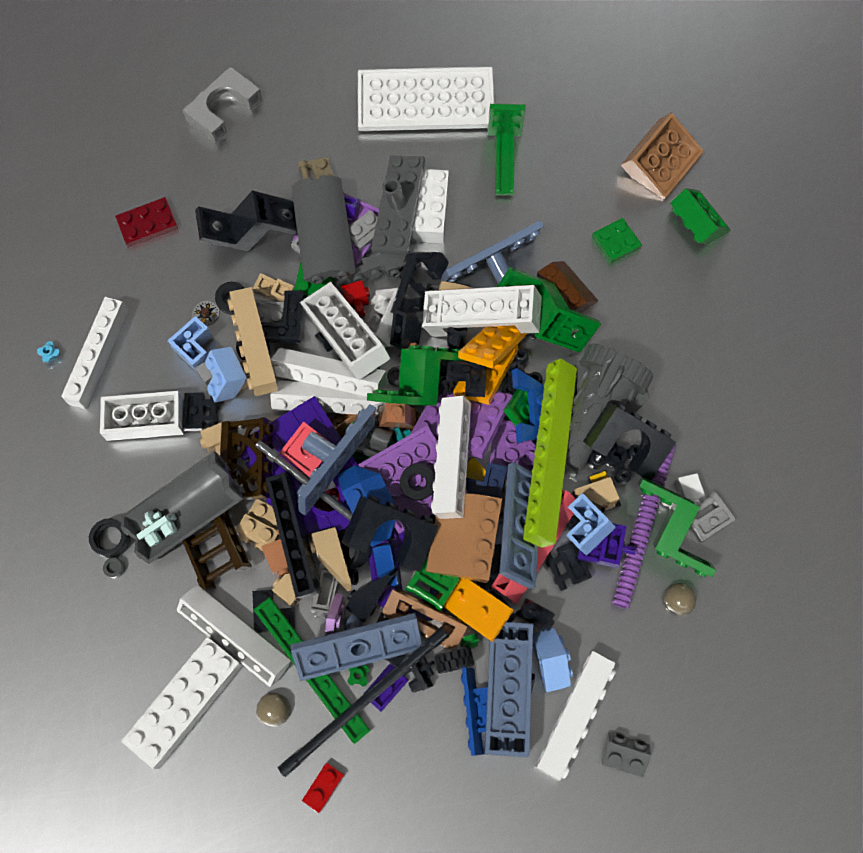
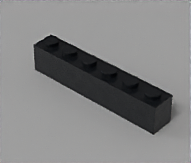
M285 472L265 478L295 598L303 599L322 593L302 513L299 512L293 478Z

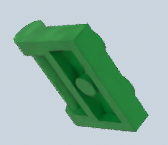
M425 559L421 571L415 572L405 590L420 596L436 606L435 609L441 612L460 579L426 572L428 559ZM418 581L424 582L443 595L440 599L417 586Z

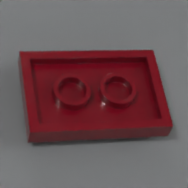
M166 197L115 215L128 248L178 229Z

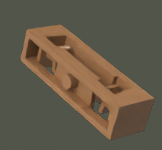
M394 586L382 610L385 613V617L393 619L411 614L409 612L406 614L410 604L412 609L440 623L444 621L442 628L448 633L449 637L441 645L449 649L452 647L457 649L468 624L444 610L438 611L435 609V606ZM416 616L419 631L422 632L424 637L428 638L438 630V626Z

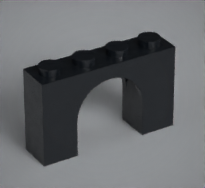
M609 401L583 442L591 449L607 456L616 440L623 433L629 430H639L642 438L641 445L627 467L639 476L652 480L676 444V441L671 439L672 434L663 428L659 431L656 429V424L649 420L643 422L641 415L634 411L630 414L627 412L628 408L617 402L615 405Z
M369 494L367 498L361 495L341 542L350 548L367 553L379 526L389 520H399L404 528V539L395 561L404 567L420 572L439 526L432 523L433 519L428 516L422 515L420 518L415 516L416 512L407 508L401 511L398 509V505L387 501L386 504L380 503L381 499Z

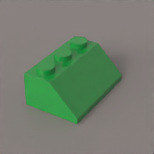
M685 188L670 202L673 206V212L683 219V225L694 233L693 237L698 243L709 244L731 231L700 190Z

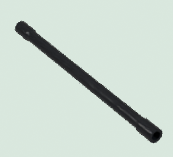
M442 627L435 631L420 647L313 739L279 765V772L284 777H287L302 761L432 649H435L449 637L447 632Z

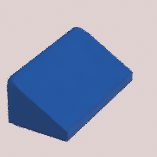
M393 544L373 547L378 577L397 567ZM398 573L390 586L400 584Z

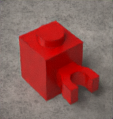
M362 280L341 286L345 300L356 310L359 317H364L363 306L369 305L368 297H371L368 286L364 287Z

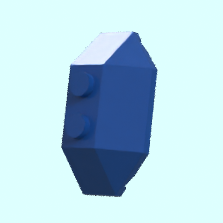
M353 466L337 474L341 491L352 514L361 495L368 498L370 494L380 498V503L386 504L388 501L395 504L380 473ZM396 520L386 521L379 526L370 545L372 547L391 538Z

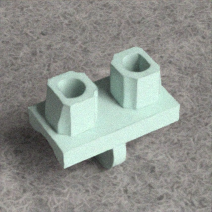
M149 510L146 512V520L142 523L147 528L137 534L138 539H145L148 545L152 547L162 542L158 531L162 530L165 537L177 532L173 522L177 519L175 514L169 517L165 515L160 518L162 516L160 511L154 513Z

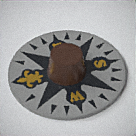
M211 301L198 303L192 311V317L196 316L206 326L215 323L220 314L218 306Z

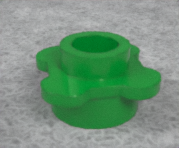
M477 633L464 636L461 639L462 644L460 646L471 649L478 647L477 643L481 641V638L478 639Z
M366 665L349 668L350 677L347 679L349 685L360 684L364 687L368 684L367 673L369 668Z

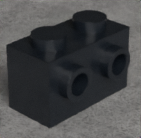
M412 306L394 308L390 345L399 349H408L411 343L419 345L423 319L422 310Z

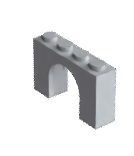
M231 67L224 71L220 77L212 82L202 93L198 94L182 110L186 121L215 143L227 133L224 121L211 112L214 103L223 98H233L252 110L263 100L260 88Z

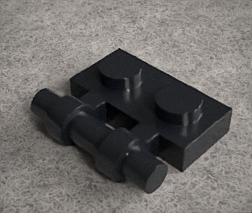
M203 392L184 393L182 429L184 431H201L205 423H208L209 427L218 424L217 408H219V402H214L212 396H210V399H205ZM204 407L210 408L209 415L204 416Z
M573 542L556 548L558 557L553 558L550 552L545 559L547 569L550 568L554 577L553 581L555 585H558L560 592L568 589L565 581L568 579L575 586L592 578L585 561L577 559L579 549ZM557 564H563L566 571L565 574L561 575Z

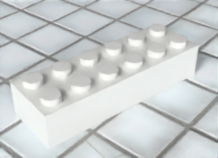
M331 282L300 302L309 318L358 381L390 359L383 344Z
M207 637L121 742L152 769H160L243 665L211 638Z

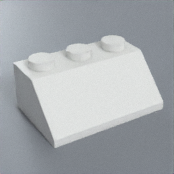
M398 288L376 290L365 312V316L362 318L384 347H392L390 345L393 313L390 311L393 302L396 300L395 296ZM405 294L406 299H411L408 295Z

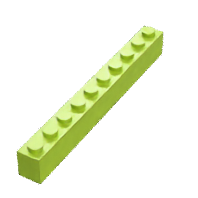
M561 358L548 364L546 368L544 395L534 453L526 522L524 525L523 539L541 548L556 544L577 373L575 366Z

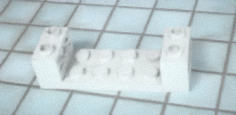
M535 285L425 291L422 327L432 337L447 336L448 327L515 325L520 333H540L542 296Z

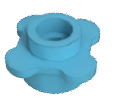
M51 341L37 349V354L43 357L42 360L46 363L55 360L60 353L58 349H55L54 343Z

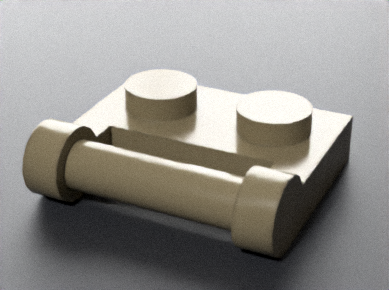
M327 156L311 161L303 160L297 164L302 172L303 179L310 177L308 172L310 169H313L316 179H320L319 176L321 175L333 176Z

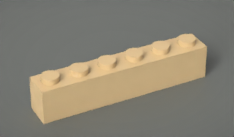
M252 287L230 291L231 299L227 301L230 311L234 310L235 313L231 317L233 325H238L239 330L235 331L237 341H242L243 345L239 346L241 358H246L243 366L245 374H250V378L247 379L249 390L253 389L255 396L278 391Z

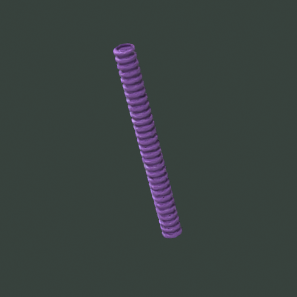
M676 444L651 480L663 487L665 486L664 481L667 480L666 476L669 473L667 470L670 469L669 465L672 462L670 459L673 458ZM645 494L643 495L644 500L641 501L642 506L639 508V517L636 518L637 523L634 525L636 529H633L634 534L631 535L632 540L629 542L631 546L637 547L635 555L626 553L627 558L624 559L626 563L622 566L624 569L621 570L622 575L619 576L620 581L617 583L619 587H616L617 593L614 594L615 599L612 600V603L620 608H630L629 602L632 601L630 597L634 595L632 591L636 588L634 584H637L636 578L639 577L637 573L641 570L639 567L642 566L641 561L644 560L643 555L646 553L644 549H647L646 543L649 542L648 538L651 535L649 532L652 531L651 526L654 525L653 520L656 518L654 515L657 514L656 509L659 508L658 503H660V499L655 494L652 497Z

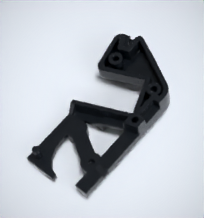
M413 252L406 255L404 269L399 274L401 282L395 296L396 300L393 302L390 311L391 313L394 312V308L406 306L420 308L419 310H424L425 291L427 289L421 283L417 284L412 278V273L416 267L421 266L432 280H439L449 264V261L442 252ZM408 285H410L413 288V290L420 295V297H418L417 299H406L405 294Z

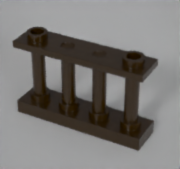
M228 511L214 519V526L196 537L192 534L182 541L197 575V582L203 590L216 589L213 580L233 568L246 571L252 567ZM219 532L222 543L202 555L198 544ZM227 550L230 561L209 572L206 562Z

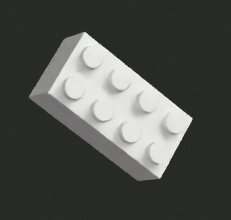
M424 169L410 242L443 244L449 171Z
M179 391L101 397L100 434L107 441L184 435V430L182 429L184 398Z

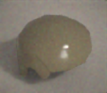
M677 583L670 585L666 589L664 601L670 611L678 616L690 614L695 608L696 596L689 586Z
M269 693L262 696L256 709L257 717L262 723L275 727L285 723L291 713V705L288 699L278 693Z

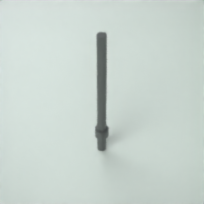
M261 440L255 445V447L267 455V459L272 463L276 462L302 484L308 483L310 479L280 456L281 453L276 449L272 450ZM324 491L320 498L350 521L353 515L352 512Z

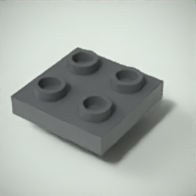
M375 417L374 428L356 451L372 457L385 450L394 427H380L378 418Z

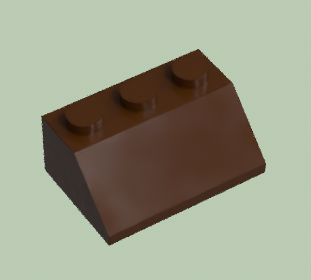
M564 261L551 262L537 273V277L556 285L569 309L582 313L598 302V299Z

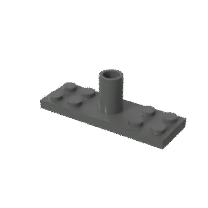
M390 156L385 182L382 186L383 193L371 247L372 253L408 254L426 162L425 157Z

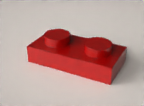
M326 762L303 797L302 802L320 813L344 774Z

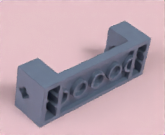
M506 622L493 642L489 640L488 642L490 647L486 732H484L483 754L529 757L533 624Z

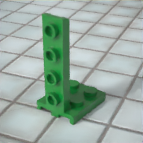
M490 104L488 136H496V195L513 196L514 136H522L525 104Z

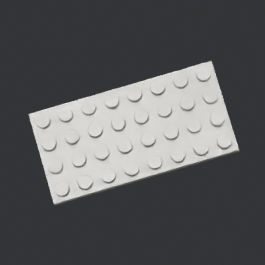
M492 67L358 70L359 131L488 128L490 104H494Z

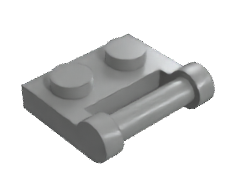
M714 491L708 494L706 499L698 503L700 508L697 513L711 504H715L717 508L698 520L694 518L691 527L701 541H704L736 520L719 495Z

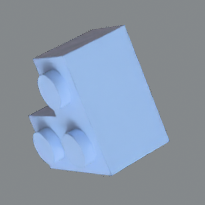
M195 316L168 340V343L197 372L195 367L205 362L208 356L202 346L213 336L208 327Z
M232 347L211 350L205 360L206 367L213 376L207 386L208 393L212 396L214 402L234 399L247 377Z
M583 493L568 506L581 521L566 536L587 556L616 527Z
M555 628L550 629V631L545 630L544 632L533 633V650L539 663L541 680L546 692L570 687V677H573L568 661L571 659L568 649H564L562 636H558Z

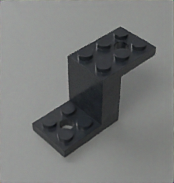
M252 190L231 214L200 206L195 210L200 242L249 251L270 229L298 236L294 202L285 198Z

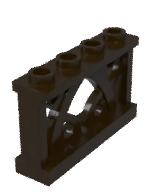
M265 417L221 422L220 457L231 469L229 471L233 480L236 479L240 487L243 486L245 491L242 493L243 500L270 498L265 478L271 477L273 464L267 459L266 454L255 447L258 441L261 440L272 450L274 449L272 443L274 425L271 420ZM259 427V438L256 437L258 432H254L251 438H249L251 431ZM247 428L245 435L238 433V429ZM247 446H249L257 459L252 467L245 472L243 467L237 464V458L242 456ZM258 479L257 490L251 491L248 487V482L256 486L255 480Z

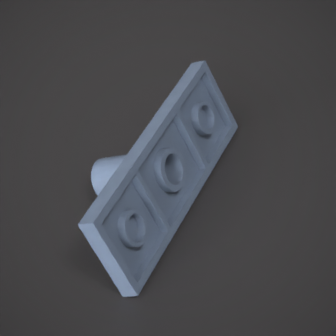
M540 220L448 268L442 274L441 281L454 283L462 274L467 276L474 272V269L479 265L487 262L499 284L510 267L503 252L509 249L512 252L518 249L524 242L527 244L536 239V236L541 234L540 230L544 225Z
M369 404L366 409H362L357 416V421L348 426L346 435L337 446L315 432H311L306 437L302 449L323 461V464L319 469L315 468L310 475L308 483L302 484L297 493L299 512L306 516L374 428L376 407Z
M512 462L508 464L504 520L498 523L495 544L502 543L500 575L531 589L536 587L538 546L524 540L523 536L532 472Z
M415 613L366 626L363 625L362 620L351 614L342 621L343 632L303 641L290 646L299 679L303 681L411 653L420 647L422 643Z

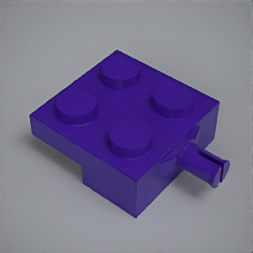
M613 523L616 528L587 556L579 550L577 559L618 568L622 553L635 555L637 547L625 545L624 538L627 526Z

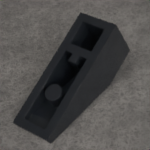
M395 567L364 584L358 590H352L347 597L349 602L345 608L365 623L374 615L400 569Z

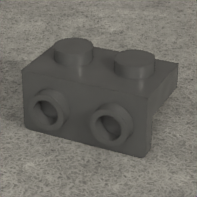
M608 732L607 744L601 759L602 765L644 777L651 757L650 745L644 740L632 739L619 732Z

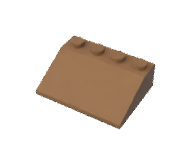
M671 112L659 118L622 162L621 166L631 178L662 199H665L704 151Z
M465 493L463 518L440 519L436 516L434 524L439 527L430 546L426 572L487 583L490 576L502 499Z

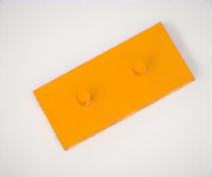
M459 578L460 581L444 608L493 642L514 610L472 581ZM439 593L437 598L440 599L443 594Z

